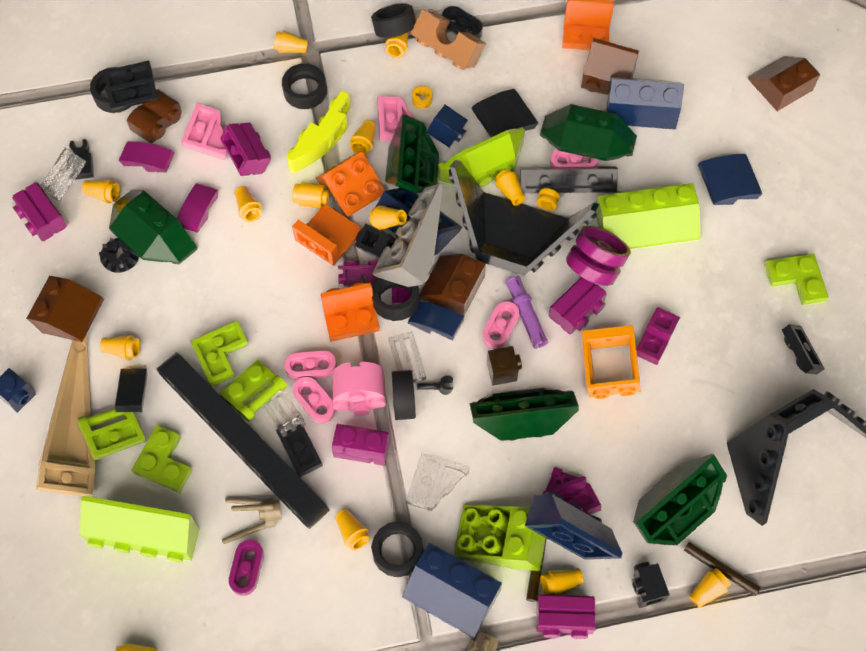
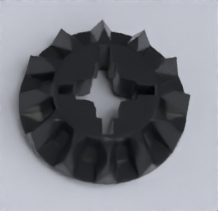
M110 237V241L107 244H103L102 250L99 252L104 268L115 273L130 270L139 260V256L119 238L113 239ZM121 247L123 253L120 255L117 261V258L113 253H117L118 249Z

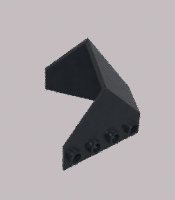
M455 160L450 165L449 178L452 183H455L457 190L456 202L459 207H462L464 214L462 218L463 226L470 235V250L472 253H475L476 259L483 263L523 276L530 270L534 273L543 265L542 259L547 255L550 257L555 255L562 247L560 245L561 242L565 239L568 241L573 239L580 231L578 229L583 223L588 225L598 215L596 213L600 205L598 203H592L570 218L524 204L515 206L508 199L484 192L461 161Z
M813 389L771 413L727 442L745 512L761 526L768 521L788 435L791 432L828 412L866 438V421L859 416L854 418L855 412L846 405L841 404L839 406L840 399L830 392L826 391L823 395Z

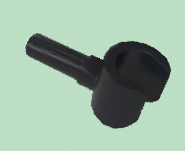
M444 376L440 382L417 383V390L434 389L439 390L443 395H448L452 392L453 387H445L443 383H452L453 378L451 376Z

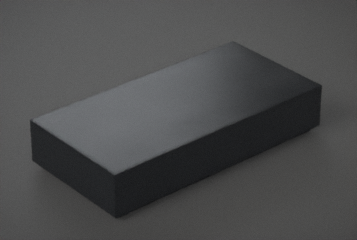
M147 369L120 370L115 401L116 412H143L148 376Z

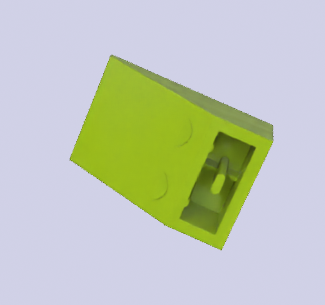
M463 505L453 556L510 569L540 571L546 538L525 527L530 507Z

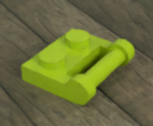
M256 360L219 394L247 421H251L255 417V412L278 391L282 392L288 386L280 376L274 374L259 360Z
M115 408L87 418L82 416L76 419L78 428L83 434L94 461L145 442L144 434L133 412H116ZM121 416L125 418L122 421L100 429L91 430V427Z

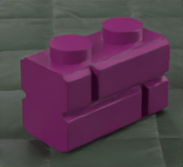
M238 123L228 124L220 139L240 176L264 173L271 161V156L260 141L259 133L255 132L251 123H241L240 125Z
M38 182L13 195L12 199L16 205L12 208L20 220L24 217L28 222L24 225L32 237L38 235L41 241H45L52 237L54 233L57 234L66 228L67 225L63 217Z
M581 277L550 307L549 317L569 335L576 329L581 331L588 324V318L593 313L597 315L603 310L606 305L604 301L607 293L598 284Z
M337 423L332 442L333 457L364 463L374 462L376 465L385 466L390 446L389 432Z
M538 594L537 633H543V637L559 638L560 633L571 634L573 639H587L588 634L593 635L595 631V596Z

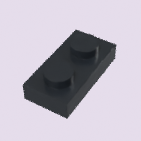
M789 324L781 329L785 336L784 341L788 348L793 350L797 358L796 364L801 371L805 372V374H818L825 370L802 326Z
M300 419L276 430L299 477L323 466Z

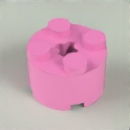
M350 362L339 365L333 370L334 410L354 411L356 416H366L370 414V410L385 406V376L380 365L371 362H359V366L351 367Z

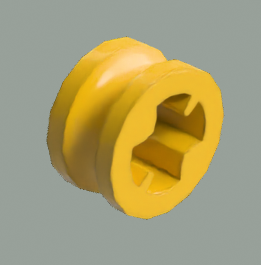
M418 86L412 91V103L416 108L425 109L432 104L433 93L429 87ZM419 95H424L425 99L421 100Z
M543 188L539 192L536 203L542 209L553 211L557 209L560 195L552 189Z

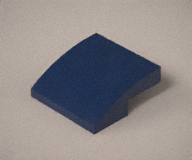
M746 154L716 157L698 164L713 205H733L738 199H758L763 194Z

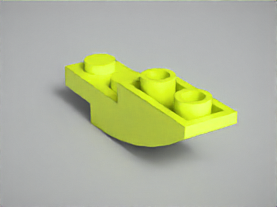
M341 90L337 98L334 97L331 100L326 115L321 116L318 125L310 122L306 130L303 129L301 131L296 146L292 147L287 154L286 159L290 172L295 173L313 164L331 150L348 129L346 114L351 108L349 93Z

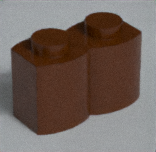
M157 89L158 100L138 106L126 120L129 129L149 143L162 138L166 128L177 123L182 113L179 102Z

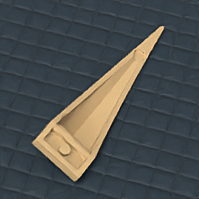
M87 334L83 342L72 340L38 464L36 490L89 497L93 495L95 461L76 421L79 417L85 416L87 418L91 416Z

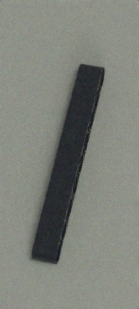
M175 352L156 368L160 376L308 529H311L330 511L324 501L179 353Z

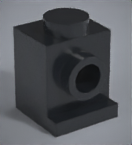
M365 223L363 229L356 236L354 246L361 251L380 258L386 246L391 248L396 239L390 234Z
M643 562L633 567L635 573L632 579V586L636 595L640 594L641 596L637 603L639 609L666 601L670 594L659 564L650 565L649 562Z

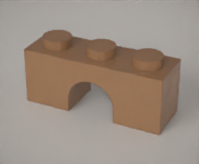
M422 9L411 32V35L417 38L416 41L423 46H430L435 49L434 53L442 58L448 57L453 61L452 64L459 69L474 68L487 43L469 32H459L456 39L451 43L446 36V28L450 20L433 9Z

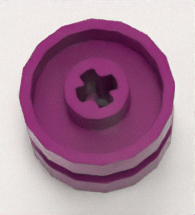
M583 226L576 238L577 245L571 247L566 257V262L575 273L586 280L599 285L609 286L613 285L621 272L620 267L624 266L631 251L628 245L616 235L599 227Z

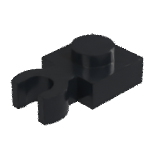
M83 139V145L80 148H76L74 141H70L69 147L73 155H67V176L69 180L93 178V157L91 152H89L90 148L87 140Z

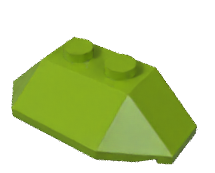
M519 127L518 129L504 131L464 149L452 156L447 162L440 163L438 165L439 180L455 185L449 178L450 165L455 160L461 161L480 187L487 186L491 181L495 180L498 173L505 169L514 171L524 143V128Z

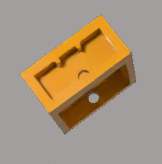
M633 325L582 331L586 384L589 397L605 399L609 395L632 396L636 392H641ZM629 345L633 380L594 384L591 349Z

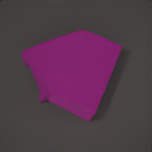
M554 467L550 481L542 495L547 492L557 493L568 504L580 506L583 509L582 512L587 515L601 511V503L591 485L586 483V477H576L562 472L560 468Z

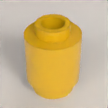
M306 182L295 184L292 197L293 203H298L302 207L321 209L329 202V190H326L325 185Z

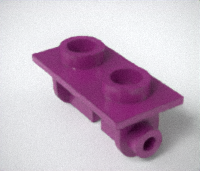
M343 261L344 266H338L339 270H343V274L338 275L339 284L352 286L353 284L361 283V276H366V283L373 285L378 277L372 274L378 261H368V265H358V261Z

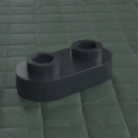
M456 6L447 7L442 12V16L450 20L447 29L456 35L459 32H469L477 38L482 36L483 25L476 17Z

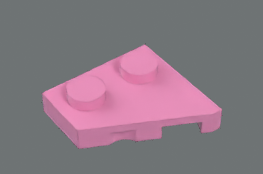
M378 96L379 141H391L402 114L412 118L414 116L407 110V105L401 97Z
M197 103L181 141V146L225 160L227 152L220 139L223 134L220 110Z

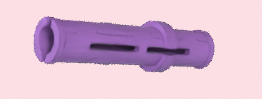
M513 276L505 282L511 293L512 303L519 309V314L533 348L544 347L549 341L531 304L532 298L530 294H527L520 276H516V279Z

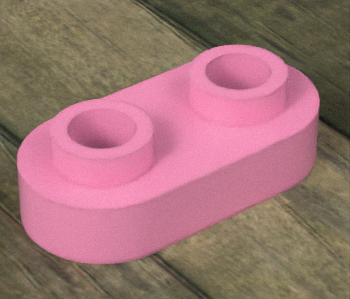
M558 149L553 151L550 159L551 167H597L598 159L562 152Z
M505 301L495 307L483 330V342L489 348H502L511 336L519 320V309L514 303ZM509 315L511 318L503 319L502 316ZM497 335L500 338L498 340H493L491 336Z
M328 351L293 353L286 358L284 364L287 375L293 380H298L302 377H311L313 379L328 378L333 375V370L337 367L334 355ZM321 364L328 365L326 369L319 368ZM296 366L303 367L300 371L294 370Z
M302 377L298 379L293 386V393L297 402L315 422L327 423L331 421L335 415L332 399L313 378ZM305 390L311 391L307 396L302 394ZM322 408L327 410L325 414H319L318 411Z

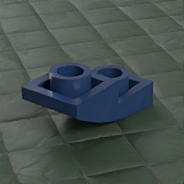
M420 301L417 311L410 317L408 324L429 334L433 331L453 341L464 322L465 316L444 307Z

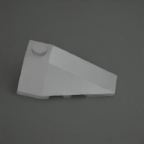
M440 183L424 188L408 213L411 218L395 232L398 238L391 248L386 246L372 273L375 277L406 287L421 285L428 280L430 276L429 271L434 261L443 186Z

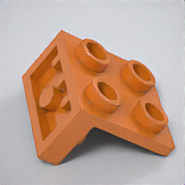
M567 0L562 48L590 50L594 38L609 42V27L614 1Z
M362 151L353 154L316 177L319 184L327 185L346 217L351 216L378 199L386 191Z
M324 205L309 223L305 224L298 219L292 226L295 241L332 266L338 262L356 241V236L362 229L328 205Z
M356 283L351 287L343 289L332 288L320 294L330 342L380 331L373 307L371 283Z

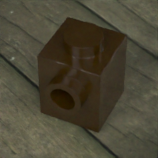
M513 346L488 350L487 367L492 386L517 381L518 372L522 369L520 355H515Z

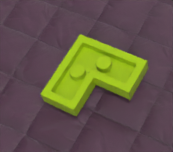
M814 253L766 261L764 266L771 287L795 283L802 305L825 302L829 298Z
M238 321L190 341L211 387L235 377L225 355L248 346Z
M156 424L131 470L133 474L180 494L192 472L191 467L170 459L181 440L180 434Z

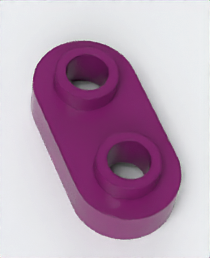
M255 540L241 542L235 551L228 582L232 591L239 596L249 595L257 587L264 559V551ZM254 552L255 557L253 559H246L247 553ZM247 578L249 580L248 584L240 586L239 582L241 579Z

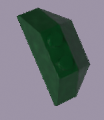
M572 104L546 115L540 132V136L546 138L559 151L603 161L632 156L637 135L618 114Z
M402 114L388 148L385 182L409 192L422 193L424 188L437 184L439 153L432 138L426 132L425 124L405 114Z
M131 190L113 204L109 230L142 260L172 262V264L179 265L198 250L178 219L144 190Z
M538 388L491 394L477 402H471L470 410L474 424L500 441H514L523 438H539L554 435L579 411V405L574 391L567 390L564 392L559 389Z
M709 454L676 467L639 499L633 523L646 543L677 546L716 511L727 474L715 455Z

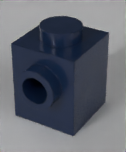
M444 104L426 132L450 148L454 141L459 143L465 135L466 130L463 128L468 120Z
M8 368L0 376V399L18 413L36 394L27 382Z

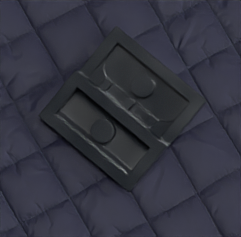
M149 60L103 71L111 111L158 100Z
M515 88L492 95L471 108L490 137L510 129H518L519 127H523L525 131L532 130L538 124V121Z

